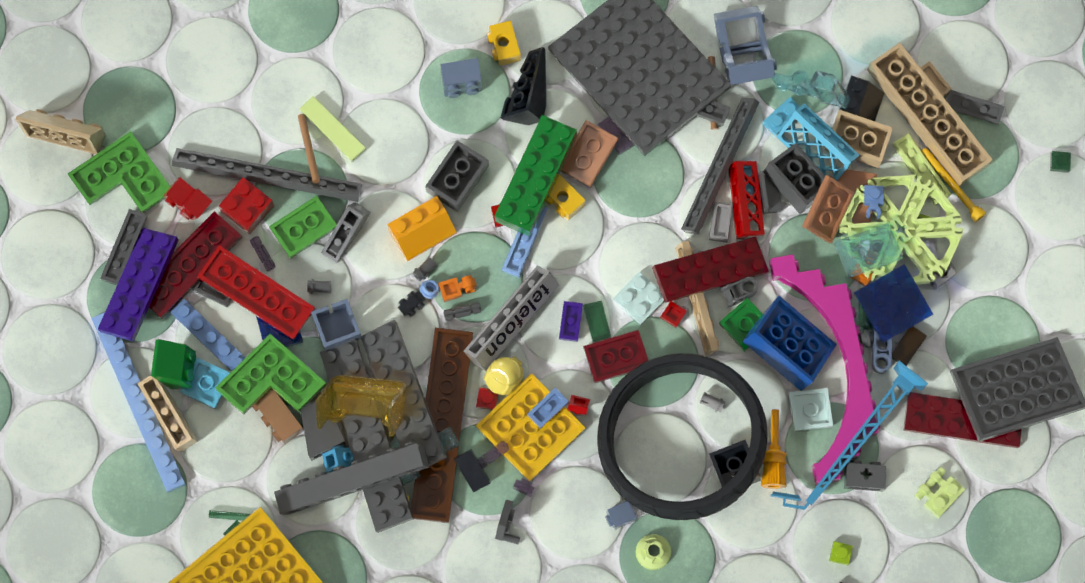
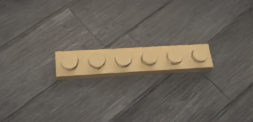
M689 241L681 242L676 247L678 258L694 254ZM702 292L689 296L703 350L705 356L713 355L719 350V341L715 337L714 323L710 319L708 312L709 305Z

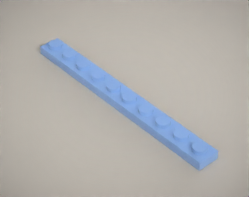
M104 313L91 319L165 489L169 493L186 484L156 415L137 384L141 381L122 338L105 334L98 330Z

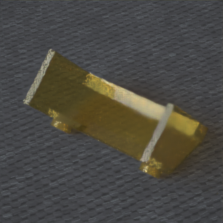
M344 375L333 377L315 400L317 429H321L327 420L337 423L342 421L347 415L382 418V424L388 427L389 436L393 437L402 423L407 394L406 383Z

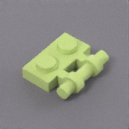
M942 467L936 472L933 471L930 479L925 484H921L918 492L915 494V497L919 500L924 496L929 499L924 506L937 518L965 490L951 476L946 481L943 480L942 476L946 471ZM937 483L940 488L933 494L930 489Z

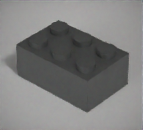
M457 140L426 184V192L433 197L437 196L442 203L458 212L489 167V160Z
M797 143L770 161L763 171L799 214L812 206L825 177Z

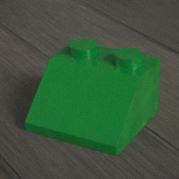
M156 339L151 376L171 390L191 388L194 378L193 371L196 351L186 344Z

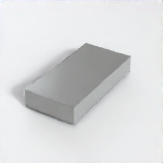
M714 202L709 240L728 243L733 209L732 204Z

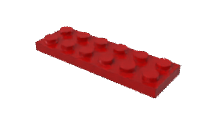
M220 245L197 276L200 280L292 340L296 338L312 315L311 312L315 310L314 306Z

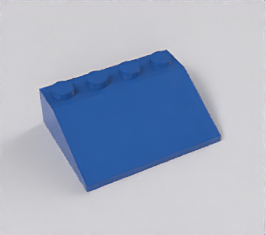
M779 295L743 340L744 344L800 391L804 390L815 380L837 345Z

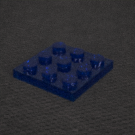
M905 264L854 292L882 343L934 315Z

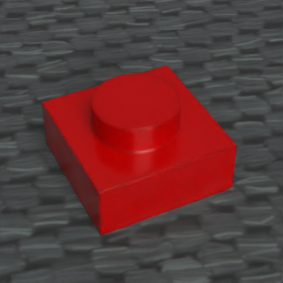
M671 301L660 318L677 328L687 311Z
M479 387L476 408L493 410L496 407L498 394L490 389Z
M571 395L568 411L586 415L590 399Z

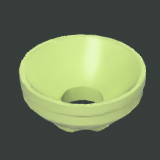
M650 534L644 536L638 542L635 552L636 558L644 568L658 570L669 562L671 547L664 537ZM651 545H657L660 549L659 555L651 556L648 548Z

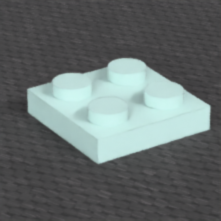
M640 271L613 298L640 326L664 302L661 291Z
M828 388L789 392L794 432L833 427Z

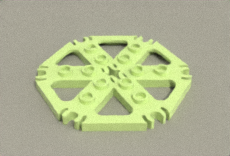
M917 174L869 179L868 185L884 187L904 185L909 189L900 211L884 193L883 206H878L881 209V216L879 218L881 222L853 224L852 217L858 205L864 203V186L860 185L839 226V233L847 234L846 237H841V246L867 279L871 273H873L871 282L876 277H880L882 279L881 286L885 284L886 280H888V283L885 287L930 284L931 281L934 282L936 278L933 276V273H938L940 277L943 276V271L946 273L963 235V228L955 226V224H961L962 222L958 211L935 183L929 188L931 180H928L927 184H921L922 176H919L916 182H914ZM930 197L936 199L946 212V217L917 219L926 199ZM898 227L901 229L905 228L904 234L902 232L897 233ZM948 238L950 245L944 258L937 260L921 239ZM885 242L875 264L871 266L867 265L855 250L858 244ZM903 250L919 269L920 273L918 276L897 278L893 275V270Z

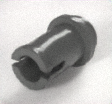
M429 257L419 268L414 269V277L418 281L425 280V276L437 267V264Z
M308 280L307 292H311V294L313 292L331 293V281Z

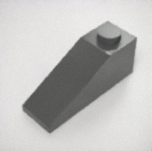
M356 202L348 205L321 253L335 263H338L362 229L371 212Z

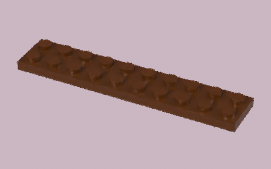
M435 328L425 400L447 458L430 465L429 468L416 472L411 511L416 520L449 523L457 465L454 458L458 456L470 359L464 350L472 342L473 332Z

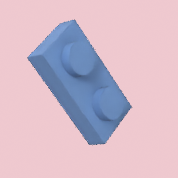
M554 388L527 416L541 429L569 401Z

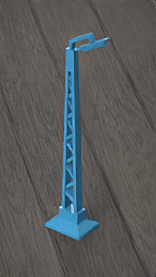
M898 361L893 368L898 375L893 381L894 385L805 500L807 502L805 506L785 503L786 499L800 502L799 495L774 491L770 497L783 499L784 507L805 510L809 504L812 506L906 394L908 395L913 388L922 391L928 383L902 362ZM896 386L903 391L897 401L894 394ZM890 395L892 404L882 405ZM880 409H889L886 412V414L882 418H880ZM876 413L877 423L868 424V422ZM874 427L866 436L865 428ZM862 432L863 439L856 440V438ZM853 444H859V446L853 451ZM850 448V455H844ZM841 459H847L843 464L841 463Z

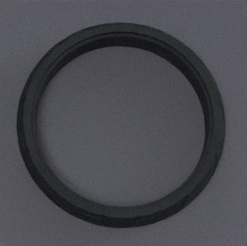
M677 353L664 355L637 366L626 374L613 388L599 418L597 431L598 454L604 473L611 485L634 507L663 519H699L727 508L737 501L752 485L759 473L766 453L768 436L766 417L753 388L731 367L716 359L698 354ZM675 373L701 374L725 384L743 402L751 421L750 447L740 470L718 491L691 501L662 500L639 490L619 469L614 452L615 427L619 415L628 400L647 383L662 376Z

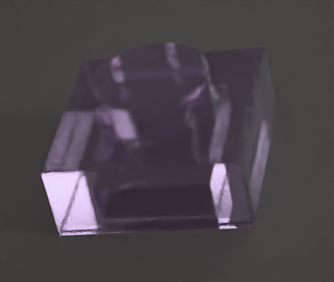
M516 479L513 486L514 490L529 497L534 492L531 482L525 479H521V481Z

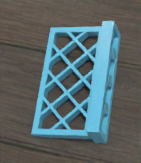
M805 103L794 111L792 117L776 136L787 148L795 143L805 145L806 154L812 161V158H819L820 166L817 167L822 173L827 175L826 171H833L834 179L837 181L859 157V154ZM795 119L802 125V128L795 127ZM792 132L793 140H788L784 133ZM796 132L803 133L804 141H798ZM808 133H811L816 138V141H809ZM810 145H817L818 154L811 153ZM822 146H825L830 154H823ZM824 158H831L832 167L825 166ZM836 159H839L844 164V167H837Z

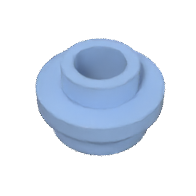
M433 280L424 281L420 286L421 294L428 299L435 298L439 293L438 284Z

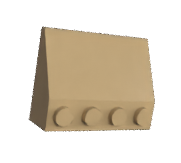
M36 109V111L28 110L16 116L15 119L27 137L92 154L100 152L105 137L103 129L97 124H83L78 119L67 120L62 115H48L47 112Z

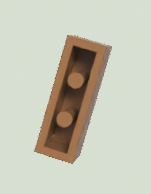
M272 388L252 406L255 411L259 410L262 413L261 419L267 427L271 425L274 429L272 434L278 442L282 440L284 444H287L304 431Z

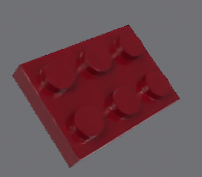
M639 330L583 346L595 384L626 375L637 366L649 361Z

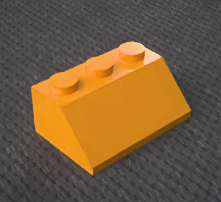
M437 196L387 224L390 234L407 262L457 233L447 211Z

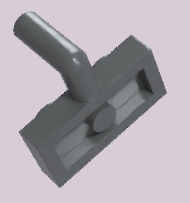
M505 500L495 539L519 544L520 537L509 534L511 522L508 521L513 520L515 510L512 509L513 501Z

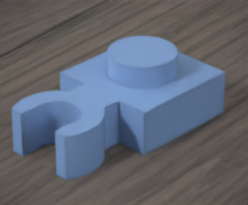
M864 185V206H869L866 211V217L870 218V212L874 211L877 213V219H879L881 209L878 206H883L884 186Z

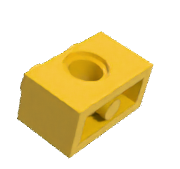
M511 20L490 25L487 38L489 44L492 43L494 50H491L494 61H498L499 66L521 61V54ZM500 41H506L508 45L502 47L498 43Z
M559 174L547 203L549 205L553 204L557 208L556 212L562 218L566 217L570 220L585 206L586 200ZM565 195L568 199L565 202H561L558 200V196Z

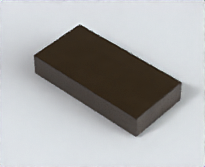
M911 325L893 350L892 359L896 362L900 361L907 366L927 335Z

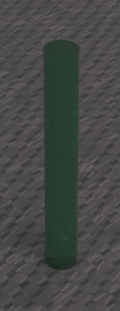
M209 510V518L243 521L250 515V513Z

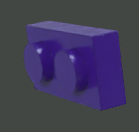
M564 301L559 340L578 342L583 303Z

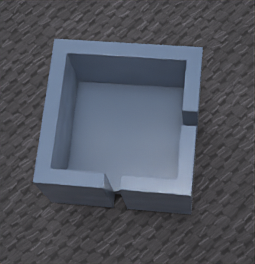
M478 58L440 64L445 97L457 98L461 93L475 95L482 91Z
M348 299L331 304L333 313L329 312L328 306L311 312L325 351L353 339L360 340L362 338Z

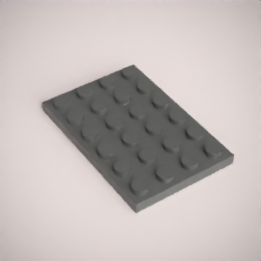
M1058 337L954 368L950 371L979 442L1085 409V399Z

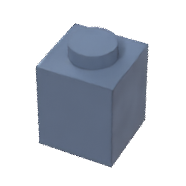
M627 501L607 509V515L605 516L609 527L613 526L614 530L637 519L631 504Z

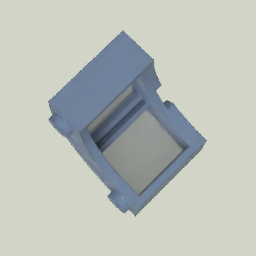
M758 6L715 13L716 34L720 45H723L719 49L722 62L726 67L725 72L729 83L735 85L775 77L774 70H777L776 60L772 58L767 45L763 23H765L764 12H761Z

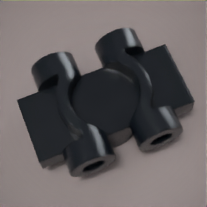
M419 290L416 293L411 291L407 295L408 298L406 300L403 298L398 302L400 304L398 309L404 316L409 315L412 317L416 314L414 310L416 307L419 310L424 308L425 304L423 302L426 299Z

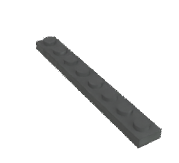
M741 98L683 223L681 230L685 233L699 235L760 103L756 99Z

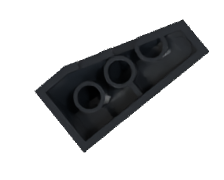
M544 47L529 51L520 69L522 74L519 80L513 83L512 88L514 90L511 96L507 97L501 113L502 120L532 125L538 123L541 116L545 114L546 52Z

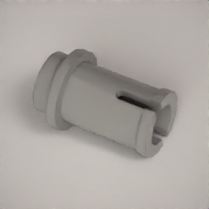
M704 392L700 404L715 409V412H721L725 401H723V398L718 399Z

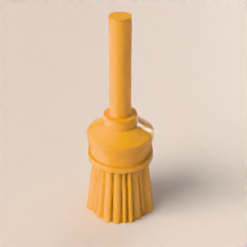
M772 409L771 445L768 446L762 463L764 466L761 486L763 488L780 489L787 487L785 474L787 453L782 451L781 446H779V410Z

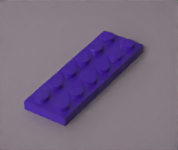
M142 228L99 324L98 330L100 332L135 341L179 241L177 236Z

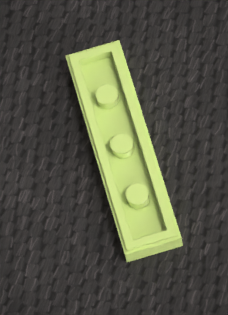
M314 96L299 108L351 162L366 150Z
M909 133L892 144L913 175L917 174L916 180L919 176H922L921 184H927L928 180H931L929 188L935 183L946 198L951 196V193ZM930 197L934 206L939 204L936 199Z

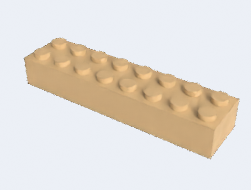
M900 42L869 64L867 69L869 74L959 187L990 165L993 159Z

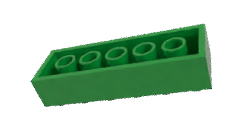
M544 115L541 116L494 216L495 222L529 237L531 236L576 140L577 129Z

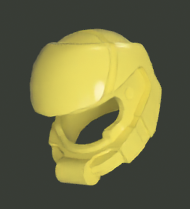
M514 356L512 358H498L486 370L484 375L486 385L496 394H511L523 380V368L521 367L523 363Z

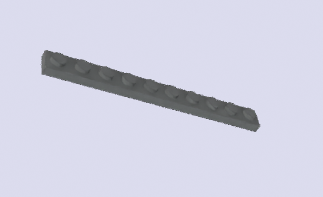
M180 148L176 149L172 159V166L236 179L244 177L247 181L358 202L362 191L361 183L319 176L320 182L313 183L309 173Z

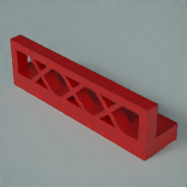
M735 161L729 167V178L736 239H744L747 236H763L765 231L757 161ZM743 166H751L752 175L750 177L744 173ZM748 183L754 188L752 195L746 191ZM750 201L756 206L754 214L748 209ZM752 219L758 224V231L750 230Z

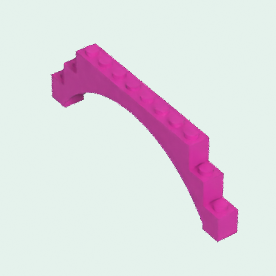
M794 254L770 259L769 265L772 280H778L793 288L805 297L823 316L839 344L847 378V399L840 429L826 455L819 463L812 465L816 486L875 410L876 404L874 399L871 400L870 392H872V385L870 381H867L866 377L868 367L867 363L863 362L864 348L862 344H859L858 340L860 330L859 326L855 325L856 311L854 307H851L850 300H852L851 289H847L846 283L824 287L823 285H826L824 274H821L820 269L797 273L799 271L798 260L794 259ZM875 415L871 418L868 424L877 423V418L875 419ZM880 425L871 436L877 435L878 430H880ZM874 427L865 428L866 436ZM862 432L856 439L863 438ZM853 444V451L859 446V444ZM850 448L844 455H850ZM861 448L851 459H857L860 456ZM842 470L831 483L838 482L841 479L840 476H843Z

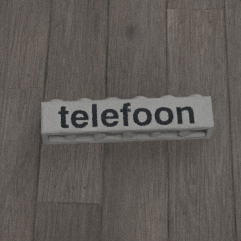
M537 265L467 346L464 352L473 364L486 371L490 364L499 357L557 289L559 284L549 271Z

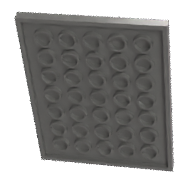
M607 0L548 46V50L644 156L731 88V84L653 0Z

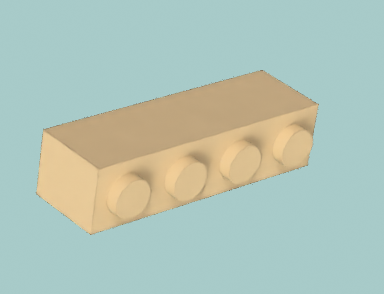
M151 375L137 383L175 450L182 452L198 442L164 384Z

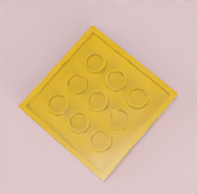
M532 373L476 425V428L529 482L585 430V427L566 407L560 410L541 429L527 416L550 393Z

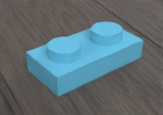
M789 97L762 124L776 137L792 117L794 111L800 106Z

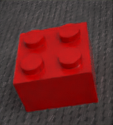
M244 177L219 204L220 211L248 234L254 231L274 207L273 200Z

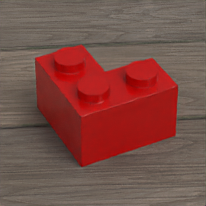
M181 177L177 178L163 195L166 198L165 202L173 208L176 206L180 209V214L187 220L198 219L212 203V200L203 192L191 187Z

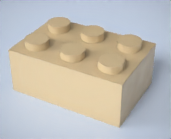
M839 110L832 129L859 154L855 161L879 168L893 127Z

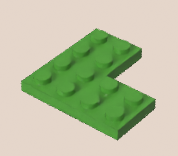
M131 131L68 173V176L89 205L122 184L142 213H145L164 200L165 197L163 195L170 188L168 182Z
M269 334L215 389L243 415L271 388L300 412L326 386V382L274 336Z

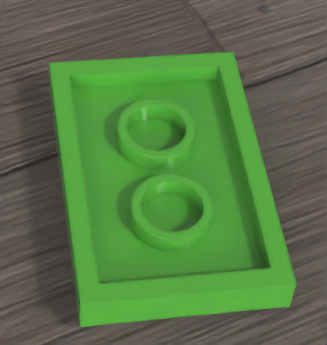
M316 195L270 225L269 229L291 259L334 231L337 224Z

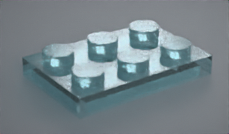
M889 223L840 239L834 243L848 278L903 258Z

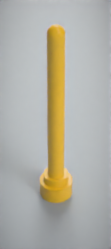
M923 148L921 152L969 209L970 218L974 223L986 215L982 207L979 208L978 205L975 206L927 148Z

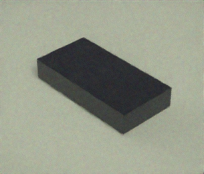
M472 449L454 458L473 492L491 483Z

